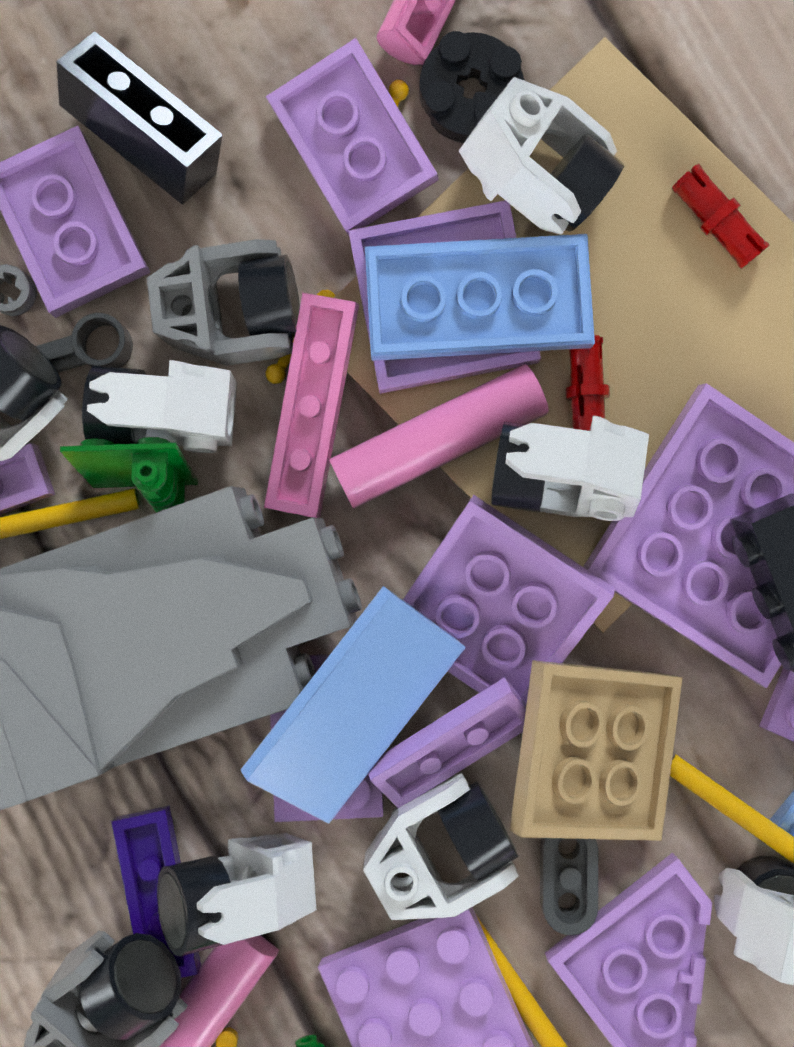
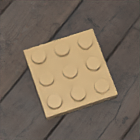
M532 660L509 831L522 838L662 841L683 678L662 673Z

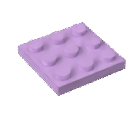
M506 200L348 230L369 342L365 247L517 238L511 207ZM540 351L376 360L373 362L379 393L382 394L517 368L523 364H537L541 360Z
M473 495L403 600L466 647L449 668L448 673L478 693L505 677L527 704L532 660L563 663L614 597L615 588Z
M473 907L456 917L415 920L321 959L318 965L320 974L352 1047H534Z

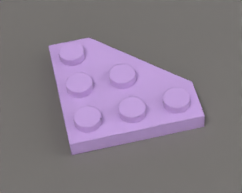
M671 853L598 911L595 922L588 930L578 935H567L546 951L545 955L547 961L613 1047H696L697 1038L694 1035L697 1004L701 1005L706 964L703 950L706 925H710L712 902L681 861Z

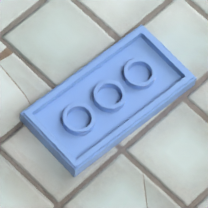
M587 234L365 247L372 361L592 348L595 344Z
M383 586L241 768L242 774L248 782L329 824L466 647Z

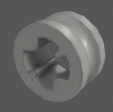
M8 264L0 265V286L4 281L12 284L11 278H16L15 286L21 290L17 300L8 297V304H3L5 296L0 292V312L9 316L22 315L29 311L35 303L37 296L36 285L32 278L19 268Z

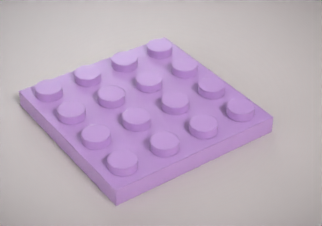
M707 383L698 385L644 470L641 500L634 516L624 517L619 521H612L583 566L614 587L615 593L765 688L768 687L781 666L772 645V640L776 639L777 636L770 619H766L755 604L752 589L757 586L750 568H746L740 562L734 551L732 537L736 533L730 519L788 494H794V442Z

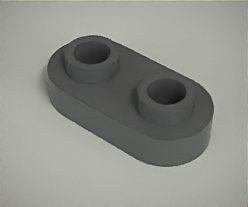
M541 838L540 904L545 919L555 931L561 934H581L593 925L598 914L596 839H576L577 844L574 851L564 854L558 850L559 843L564 838ZM565 893L576 895V902L569 908H562L558 905L559 898Z

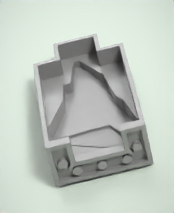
M229 486L1 568L0 810L95 778L116 766L288 709L316 673L310 656L307 653L301 654L298 644L351 627L357 620L355 612L362 610L361 600L355 583L351 578L344 580L337 560L344 557V552L335 527L333 525L326 527L323 518L313 517L261 536L258 527L264 525V519L257 499L253 494L247 496L244 488Z

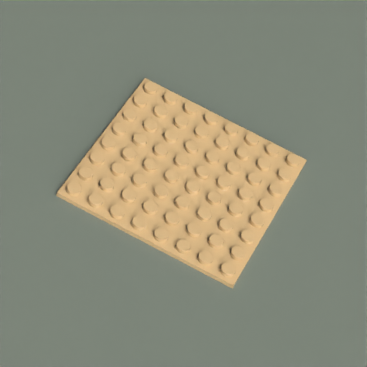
M604 37L550 91L570 98L611 134L617 150L614 156L624 164L619 178L595 210L575 230L569 232L565 229L561 234H587L594 335H599L604 340L602 344L604 384L610 386V397L605 399V419L613 424L627 426L649 434L645 462L646 468L697 386L707 383L794 442V223ZM540 139L529 156L550 174L563 159L561 155L542 139ZM698 163L729 200L734 197L741 204V207L738 208L739 212L770 245L743 269L739 268L737 262L711 233L707 236L700 229L703 223L678 194L674 193L671 189L687 171L691 173L692 167ZM468 168L418 217L505 200L498 194L492 201L487 199L483 193L480 180ZM510 204L517 238L559 235L541 230ZM357 276L334 297L359 304L347 374L397 425L515 369L511 368L380 394L374 362L371 360L370 342ZM569 349L540 351L541 360L539 363L528 366L543 390L549 412L547 415L531 423L573 429L571 401L566 400V387L571 386ZM500 438L439 467L470 499L475 495L490 506H492L493 479ZM492 506L582 567L612 522L594 517H571ZM614 592V597L600 613L593 625L601 633H604L632 603Z

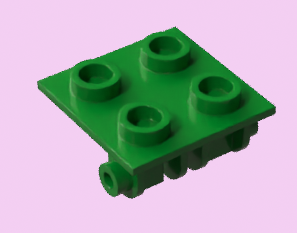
M144 437L137 440V444H114L104 439H86L80 443V446H60V452L93 488L136 487L141 491L143 497L156 513L185 503V486L198 485V479L178 445L164 438Z

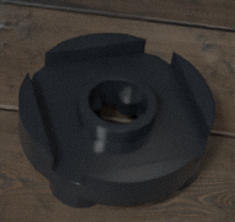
M452 31L442 37L439 45L427 56L421 70L419 82V98L422 108L424 106L426 114L431 118L432 126L438 133L450 140L464 143L511 79L516 77L524 80L521 69L522 60L516 49L507 46L493 36L483 33ZM475 78L479 80L481 86L485 87L486 91L485 93L481 91L476 92L473 99L463 96L464 88L458 84L462 80Z

